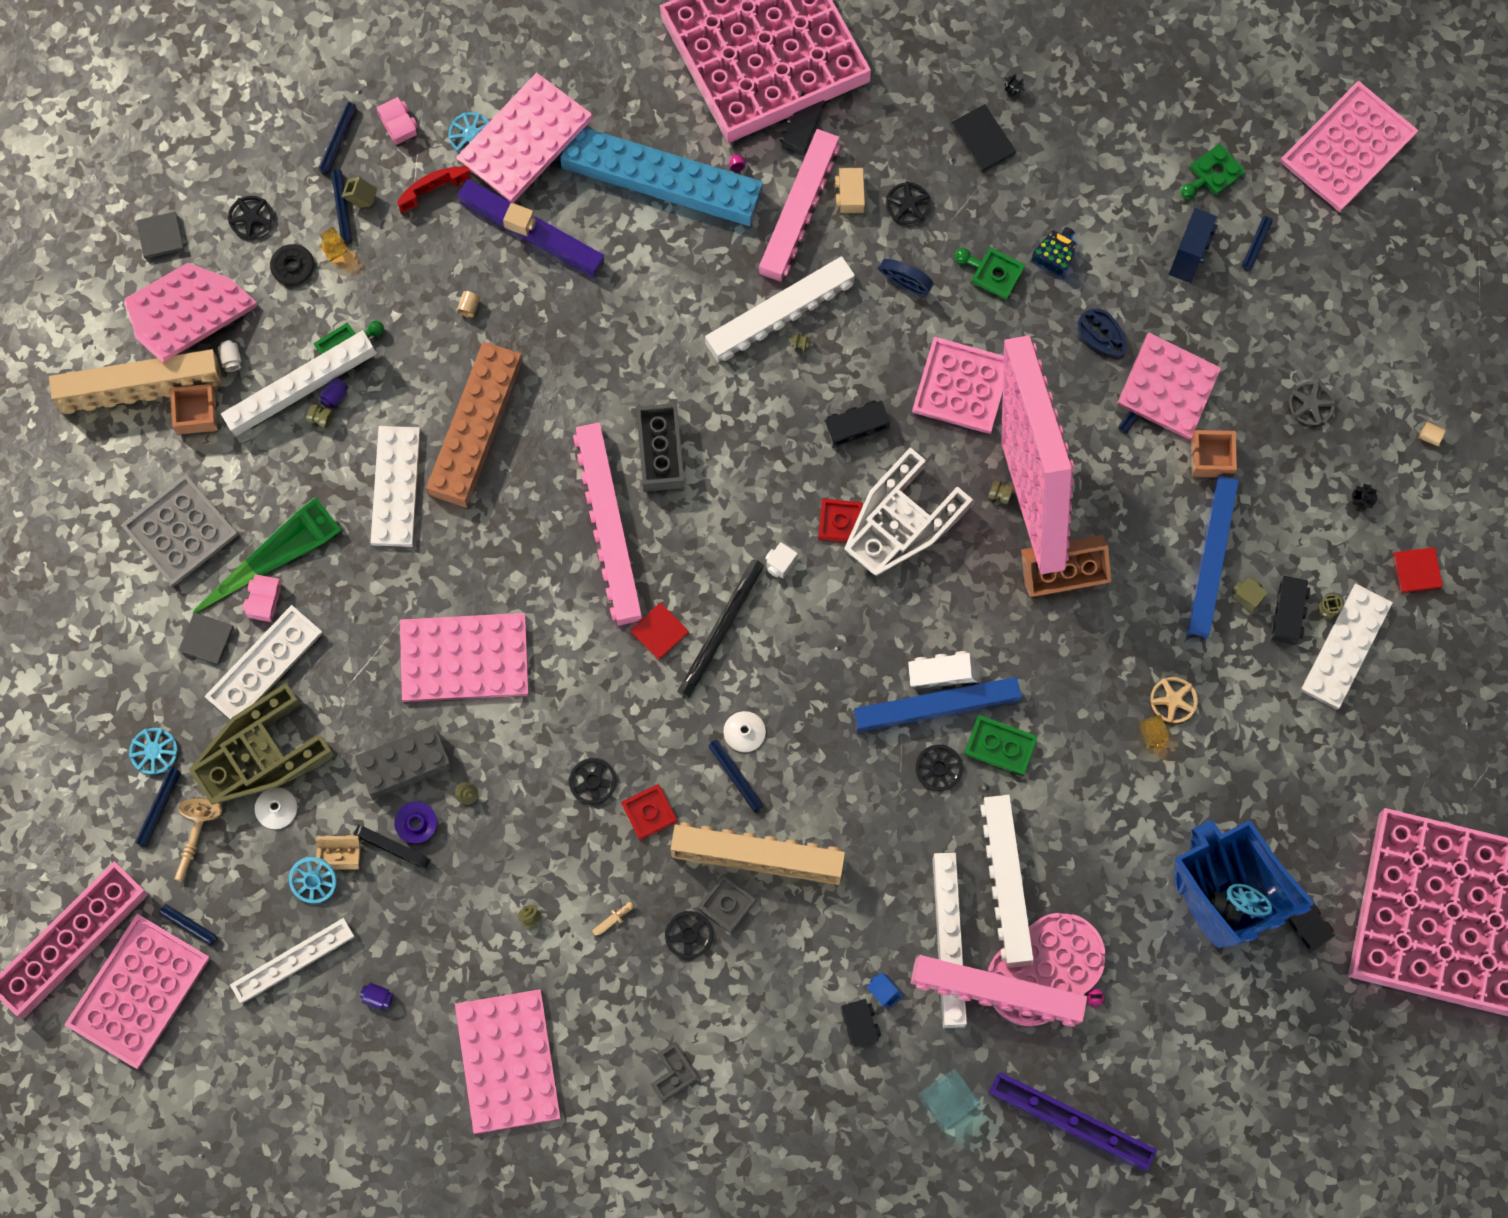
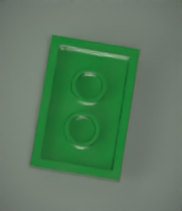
M978 714L964 755L1024 776L1038 736Z

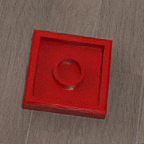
M822 498L818 540L847 542L862 510L863 502Z
M1435 547L1393 553L1400 593L1441 589L1443 587Z
M661 602L630 630L658 660L663 658L689 634V631Z
M659 784L621 802L640 841L678 822Z

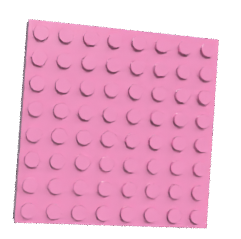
M671 0L660 5L661 19L727 143H731L793 116L795 112L822 100L825 102L870 82L871 69L832 0Z
M1028 335L1004 340L1001 445L1040 574L1065 570L1066 561H1069L1067 549H1069L1068 537L1070 536V528L1068 524H1071L1069 512L1072 511L1070 499L1073 498L1071 486L1074 485L1072 476L1074 463L1072 459H1068L1067 442L1063 443L1062 440L1064 438L1061 425L1058 426L1057 424L1058 413L1056 409L1052 408L1053 398L1051 392H1047L1046 389L1048 388L1046 376H1042L1041 373L1043 371L1041 360L1036 358V344L1031 342Z
M1384 808L1378 817L1348 977L1508 1016V838Z

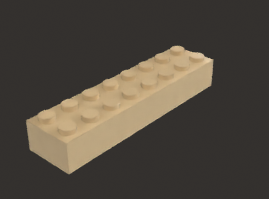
M213 349L176 355L164 363L156 358L49 376L51 399L60 413L72 414L76 410L82 409L90 411L101 406L114 407L119 403L133 404L137 400L143 399L151 401L157 397H171L170 388L205 384H212L214 390L218 387H223L220 363Z
M689 823L675 825L671 844V858L840 885L845 852H842L838 847L819 848L820 845L814 843H807V846L799 845V842L795 840L781 842L771 836H765L764 839L756 838V835L752 833L737 835L735 831L727 829L719 832L714 831V828L709 826H701V829L694 828Z

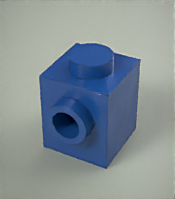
M884 973L875 975L867 986V989L881 1005L888 1009H891L905 995L895 982Z

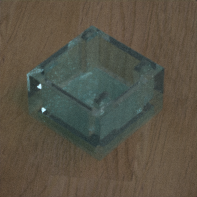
M955 1068L918 1094L919 1099L942 1132L981 1105Z

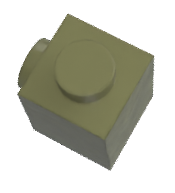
M360 177L347 180L341 197L358 208L369 207L375 201V194L378 188Z
M1248 577L1244 582L1240 580L1234 587L1235 594L1232 598L1249 612L1253 613L1268 592L1262 588V585L1257 580H1251Z

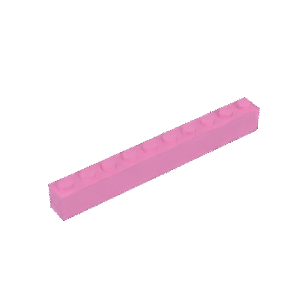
M600 422L576 427V434L573 435L575 447L579 446L581 452L577 454L579 466H584L585 472L581 473L583 485H588L589 491L585 492L587 504H592L593 510L589 511L591 523H596L597 530H593L595 542H600L601 549L597 550L599 561H604L605 568L601 569L604 581L608 580L609 588H606L608 601L612 600L613 607L610 608L612 620L617 621V626L639 622L642 616Z

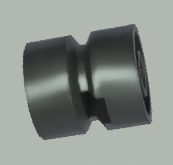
M1213 891L1208 898L1210 903L1228 925L1237 926L1243 911H1237V907L1227 900L1225 894Z

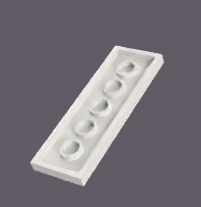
M379 426L371 546L413 547L420 427Z
M1355 583L1300 691L1338 710L1393 602Z
M291 605L205 695V698L226 717L231 719L263 698L323 632Z

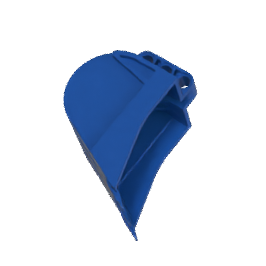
M1208 820L1191 829L1190 851L1175 858L1174 882L1177 893L1183 895L1197 925L1208 940L1218 948L1252 941L1258 938V934L1264 930L1274 929L1285 924L1284 920L1291 916H1298L1312 910L1310 907L1315 904L1279 862L1251 820L1223 834L1214 821ZM1243 884L1258 890L1266 896L1272 905V912L1266 919L1254 917L1253 919L1250 918L1249 914L1243 912L1238 925L1233 927L1227 924L1208 898L1213 891L1225 894L1227 898V890L1231 885ZM1233 888L1236 893L1240 894L1236 888ZM1242 888V890H1243L1244 892H1246V891H1249V892H1250V891H1251V890ZM1267 903L1259 904L1264 907H1268Z

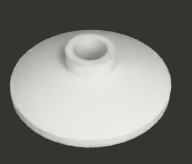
M742 711L735 713L725 723V741L737 752H752L759 748L765 739V725L761 718L752 712ZM747 727L749 731L742 733L741 728Z
M275 787L264 791L255 803V815L258 821L269 829H282L288 826L297 814L296 799L291 792L284 788ZM274 803H277L279 805L278 809L276 810L271 809V806Z

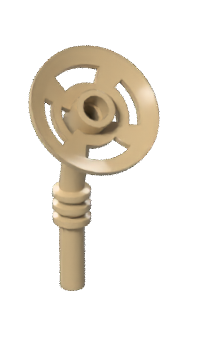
M188 799L179 805V812L195 822L189 842L185 844L184 853L181 854L183 858L174 878L176 881H183L189 863L194 859L193 855L196 854L194 851H197L196 845L203 822L214 820L222 814V807L218 803L211 805L208 799Z

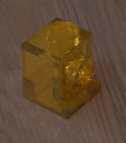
M334 227L320 235L322 243H320L319 247L330 262L347 252L343 239Z

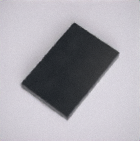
M985 104L951 122L952 128L981 172L1016 154L1015 148Z

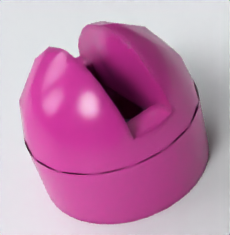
M733 155L730 157L729 167L731 171L739 172L745 168L746 165L742 156Z
M1099 989L1090 990L1087 994L1088 1004L1093 1007L1100 1006L1104 1002L1103 992ZM1091 995H1101V999H1091Z

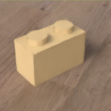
M839 168V175L835 176V188H839V194H836V206H840V213H864L863 168Z

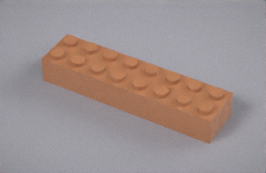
M484 341L482 342L426 486L428 496L465 508L468 507L522 366L521 353Z

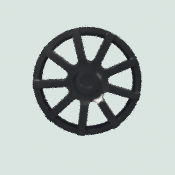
M946 745L927 747L920 753L916 761L915 768L918 780L932 791L951 789L959 782L963 773V764L960 756L954 749ZM936 748L937 759L934 760L927 752ZM940 748L950 751L944 759L940 758ZM954 754L958 762L947 764V760ZM923 755L931 762L930 765L920 763ZM959 766L958 775L948 770V768ZM919 768L930 769V772L921 776ZM946 774L955 778L954 782L948 785L945 778ZM934 775L932 785L928 784L925 779ZM938 777L942 778L944 787H935Z

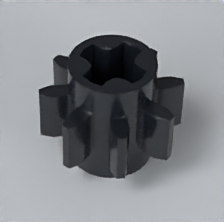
M1363 484V487L1356 486L1352 493V504L1357 505L1358 509L1366 510L1367 507L1373 508V505L1378 500L1377 490L1372 489L1371 485Z

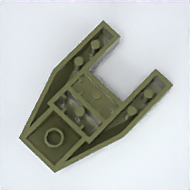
M287 683L233 716L189 768L190 773L211 805L278 787L318 768L335 757L321 734L283 757L266 731L267 727L301 706Z

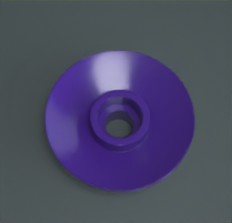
M410 802L402 806L397 812L394 820L395 830L398 836L405 842L411 844L423 843L434 834L437 827V817L433 809L427 804ZM415 821L420 822L418 828L413 827Z

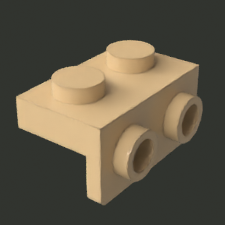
M326 835L316 837L317 858L325 859L334 870L359 869L361 854L359 836ZM324 865L320 868V870H328Z

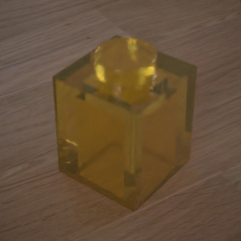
M1161 714L1140 722L1138 727L1147 749L1153 747L1154 750L1166 746L1165 743L1168 742L1170 736Z

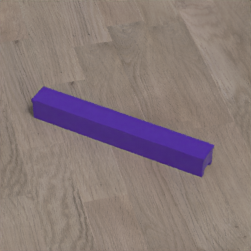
M467 179L457 194L460 204L504 228L503 219L511 202ZM534 216L536 219L535 227L532 231L529 230L527 236L509 230L593 278L596 276L599 267L604 264V254Z
M1001 1072L997 1074L988 1094L1145 1172L1149 1170L1150 1164L1157 1152V1149Z

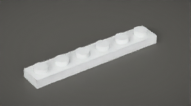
M342 918L230 984L240 1004H243L355 937L345 919Z

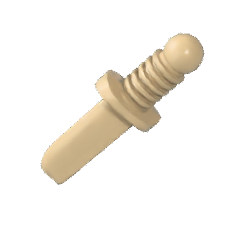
M628 902L617 912L613 909L611 911L612 915L592 930L593 934L601 935L617 921L621 924L623 922L621 917L634 908V904Z

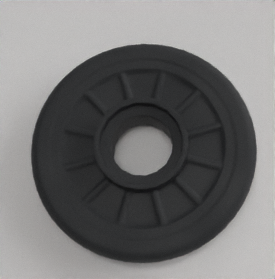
M288 244L280 247L275 251L270 261L272 275L277 281L285 285L303 283L310 277L314 269L312 254L308 249L298 244ZM291 260L298 263L294 269L287 268V263Z

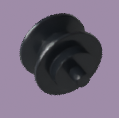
M1016 74L1003 79L1005 81V91L1012 90V96L1019 94L1020 91L1022 93L1025 91L1023 89L1024 79L1018 81Z

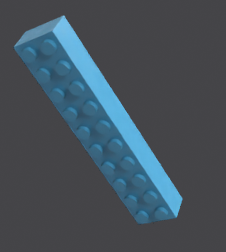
M584 128L563 150L560 158L561 167L564 170L747 226H751L763 192L762 181L589 128Z

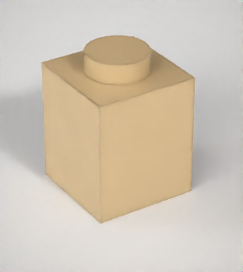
M511 203L503 219L504 228L527 236L529 230L532 231L536 224L534 212Z

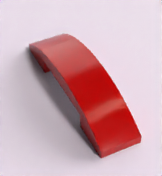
M450 167L422 177L413 183L397 201L400 213L417 206V197L449 181L456 187L466 182L467 179H472L470 169L468 167Z

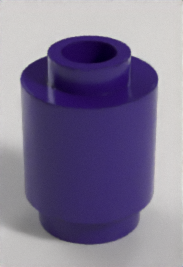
M335 378L334 381L331 380L319 394L321 398L320 403L326 408H336L347 394L346 391L349 387L338 378Z
M370 982L368 986H363L360 998H363L362 1003L380 1010L382 1008L388 1010L394 993L389 992L387 988Z

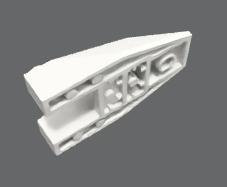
M911 447L869 491L844 548L846 552L875 576L933 545L962 518L972 505L973 499L959 487H956L942 504L929 515L902 493L924 469L926 462Z

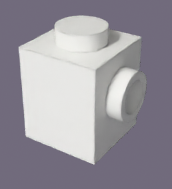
M780 542L775 550L771 549L765 558L767 560V571L775 577L780 576L784 578L796 562L798 553Z

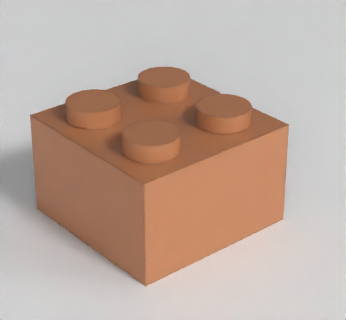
M212 384L170 388L172 427L177 435L218 431L217 413L215 411L217 410L216 393Z
M1194 430L1191 437V456H1193L1191 459L1192 477H1218L1220 475L1233 478L1237 470L1236 431Z

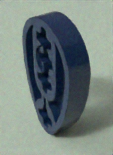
M883 259L878 266V270L888 279L917 295L927 296L934 285L927 274L909 264L892 259Z
M1090 309L1081 315L1077 324V335L1080 341L1089 349L1104 357L1116 360L1123 358L1127 350L1125 336L1112 315L1102 309ZM1086 318H1087L1088 320L1092 318V319H1093L1092 324H1091V323L1086 324V323H1085V322H1086ZM1093 325L1095 327L1099 325V331H1092ZM1100 332H1101L1102 334L1106 332V333H1107L1106 338H1105V337L1100 338V337H1099V336H1100ZM1114 346H1115L1116 348L1120 346V347H1121L1120 352H1119V351L1114 352V351H1113V350H1114Z

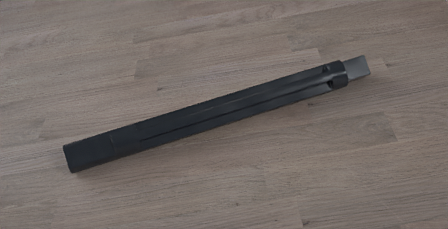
M751 560L686 674L677 690L683 697L690 698L760 575L764 564L760 561Z

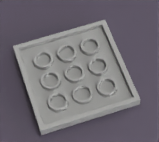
M186 474L121 524L124 531L172 587L238 536L237 532Z

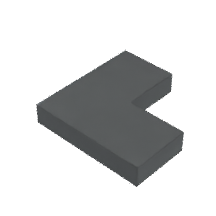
M676 1042L657 1053L668 1070V1073L651 1083L662 1103L699 1079Z

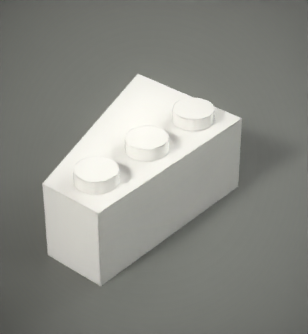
M959 651L952 656L938 654L935 655V658L931 659L918 657L915 658V661L908 662L910 686L916 691L942 689L943 686L955 685V688H961L962 684L966 683L981 684L980 664L967 651Z

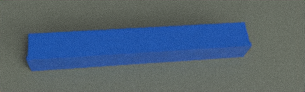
M1218 475L1215 482L1186 635L1203 636L1205 639L1210 635L1239 482L1238 479Z
M1017 677L858 707L854 708L857 733L1021 702L1023 696L1020 692Z

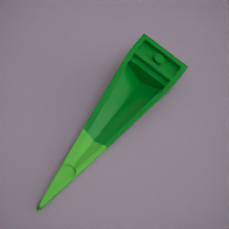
M314 497L297 509L193 610V613H197L247 585L250 580L254 579L255 574L263 576L325 543L341 531V529L318 498Z

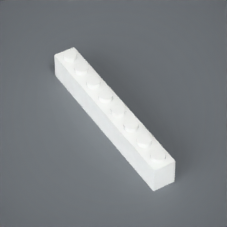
M841 256L706 335L705 344L718 363L722 360L727 361L737 351L746 350L754 341L763 340L771 331L780 330L788 321L797 320L805 311H812L822 301H829L839 291H846L851 288L855 275Z
M362 330L224 411L221 415L231 432L238 436L373 357L377 352Z
M1010 795L985 797L984 805H980L981 817L986 818L983 832L984 838L989 839V845L986 846L987 858L992 860V866H989L990 879L995 881V886L992 887L993 899H997L998 907H995L996 920H1000L1001 928H997L999 941H1003L1004 949H1000L1001 960L1006 962L1007 968L1033 965V954Z
M935 853L933 856L939 960L963 965L956 853ZM941 995L943 1029L965 1028L967 1024L965 1001L958 999V995Z

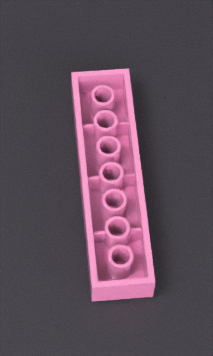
M114 861L0 973V1000L17 1017L24 1020L149 894Z

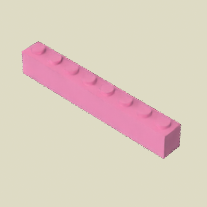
M819 129L816 130L759 265L760 275L782 282L784 276H788L791 265H789L791 258L795 259L798 252L797 243L798 241L802 242L805 235V230H803L805 224L809 225L813 213L810 212L813 207H817L820 198L818 196L819 191H823L827 182L825 176L827 173H831L834 162H832L833 157L838 156L841 145H839L838 136Z
M922 955L915 958L910 983L916 985V988L928 991L930 988L937 990V993L940 995L950 996V994L958 995L960 1000H978L979 1004L984 1006L995 1004L999 1005L1001 1010L1013 1011L1015 1009L1021 1011V1014L1025 1016H1033L1035 1014L1042 1016V1020L1050 1022L1059 1020L1063 1021V1025L1075 1027V1024L1078 1025L1083 1022L1087 996Z

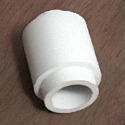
M231 340L222 342L217 348L222 367L225 368L226 372L239 370L242 360L237 343Z

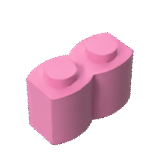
M397 97L376 107L377 113L395 145L417 135L416 129L418 125L413 117L410 118L408 116L409 110L404 101L401 102Z
M255 574L254 579L249 581L248 592H250V595L243 604V611H245L247 618L272 622L282 583L280 579Z

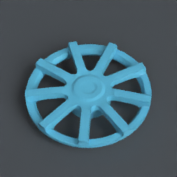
M464 112L457 116L449 128V140L453 148L461 153L462 150L460 149L466 142L470 143L489 121L480 113ZM468 116L475 117L472 126L469 125ZM463 118L466 128L460 126L457 122ZM479 118L486 123L476 128ZM453 127L462 130L463 133L452 135ZM463 137L464 140L456 146L453 139Z
M162 728L144 729L131 741L129 750L131 762L143 773H162L170 768L176 759V741L169 732ZM150 732H157L154 742L150 739ZM161 734L169 738L161 744L158 743ZM143 735L146 736L147 745L138 741ZM172 742L174 751L162 749V747ZM135 744L144 748V751L134 753ZM162 754L173 755L168 764L161 757ZM145 755V758L138 765L134 757ZM149 759L151 760V771L142 768ZM159 759L165 767L155 770V760Z
M308 856L296 862L291 868L289 885L294 895L300 900L307 903H320L327 900L333 894L337 885L335 870L325 859ZM310 861L319 863L315 871L312 870ZM306 862L308 872H305L298 866ZM322 865H324L329 870L328 872L319 874ZM296 870L301 873L304 878H292L294 871ZM331 875L332 883L324 881L322 878ZM303 882L304 886L297 892L293 883ZM320 885L331 887L330 892L326 895ZM306 888L310 890L309 899L300 895ZM317 889L323 898L313 900L314 890Z
M1233 884L1228 888L1227 900L1237 907V911L1241 910L1249 914L1250 918L1253 919L1254 917L1266 919L1271 914L1272 905L1270 901L1258 890L1243 884ZM1233 888H1236L1240 894L1236 893ZM1242 888H1245V889H1248V890H1251V891H1250V892H1249V891L1244 892V891L1242 890ZM1267 903L1268 907H1264L1259 904Z

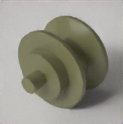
M798 331L797 335L789 338L794 351L797 348H802L804 353L805 349L813 346V342H810V337H807L808 333L805 336H800Z
M462 782L455 789V797L463 804L470 805L477 800L478 789L469 782Z
M535 905L523 906L518 913V919L522 921V925L526 928L536 926L542 918Z

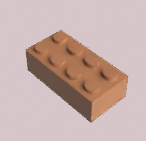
M1103 535L1069 541V549H1067L1069 561H1066L1065 570L1040 574L1033 548L1022 549L1024 583L1029 596L1034 597L1110 583L1109 549Z

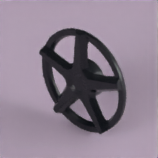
M909 181L894 186L886 198V208L890 216L904 224H914L923 220L929 213L931 206L928 192L922 186ZM904 187L903 197L892 196L897 189ZM911 187L919 189L924 195L913 197ZM927 200V208L922 215L916 205ZM889 201L900 204V209L896 216L890 209ZM906 212H912L918 218L912 221L901 220Z
M258 196L238 198L228 212V222L231 229L236 234L246 238L262 235L270 228L273 221L271 206L264 198ZM257 200L260 202L250 209L244 201ZM239 205L243 214L232 218L234 209ZM264 205L269 210V219L258 214ZM244 222L246 224V234L239 232L233 224ZM257 223L267 225L259 233L252 234L253 226Z
M598 758L584 759L572 769L569 776V787L573 796L580 802L598 805L609 799L616 788V775L613 768L604 760ZM587 762H598L593 772H588L581 765ZM604 765L610 770L613 781L600 777ZM577 771L584 781L578 786L573 787V775ZM611 787L609 793L599 799L598 788ZM589 789L592 800L583 799L577 793Z
M694 911L678 913L667 924L665 930L666 944L670 951L680 958H698L706 953L712 944V926L707 918L700 913ZM695 915L699 919L692 926H688L682 916ZM677 920L681 932L669 936V929L672 923ZM704 922L709 929V940L698 934ZM671 942H684V954L676 951L672 947ZM693 943L705 945L702 951L690 955Z

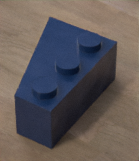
M1194 208L1170 269V276L1189 283L1192 282L1198 264H1203L1207 252H1204V249L1209 250L1213 240L1209 236H1214L1218 225L1214 224L1217 218L1216 215Z

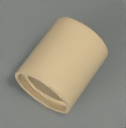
M464 291L457 312L465 317H474L480 297L473 292Z
M1426 421L1419 439L1439 446L1445 429Z

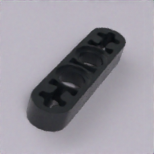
M357 824L353 835L359 836V839L424 870L427 869L431 861L425 855L362 825Z

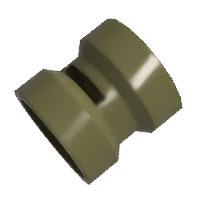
M312 403L307 412L306 422L311 424L317 423L320 427L327 429L333 417V410L329 408L323 409L320 405Z
M995 479L988 498L993 500L1001 498V503L1007 505L1014 485L1006 484L1004 486L1001 480Z
M1336 594L1326 595L1318 606L1319 614L1325 619L1335 618L1342 609V599Z

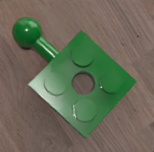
M1219 143L1190 165L1189 169L1198 177V180L1192 184H1184L1180 189V194L1184 199H1192L1196 195V190L1205 185L1214 196H1217L1244 176L1246 171ZM1218 166L1223 172L1216 173L1213 171V167Z
M989 247L982 261L970 256V252L966 248H960L955 252V260L958 263H969L978 268L971 280L972 284L1005 300L1010 296L1025 268V264ZM1001 270L1004 276L997 278L993 275V271Z
M372 321L364 333L368 338L380 336L384 332V325L380 321ZM347 322L313 344L321 355L356 333Z

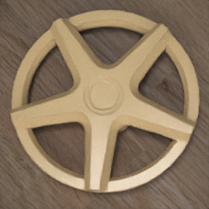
M1169 677L1162 679L1155 685L1151 692L1150 702L1153 711L1159 718L1170 723H1180L1186 721L1194 714L1198 699L1191 683L1178 677ZM1176 681L1185 686L1176 692L1169 682ZM1163 684L1167 695L1154 699L1156 690ZM1189 690L1193 695V707L1183 700V697ZM1155 705H1166L1168 707V718L1162 716ZM1180 707L1190 712L1187 716L1174 720L1177 708Z

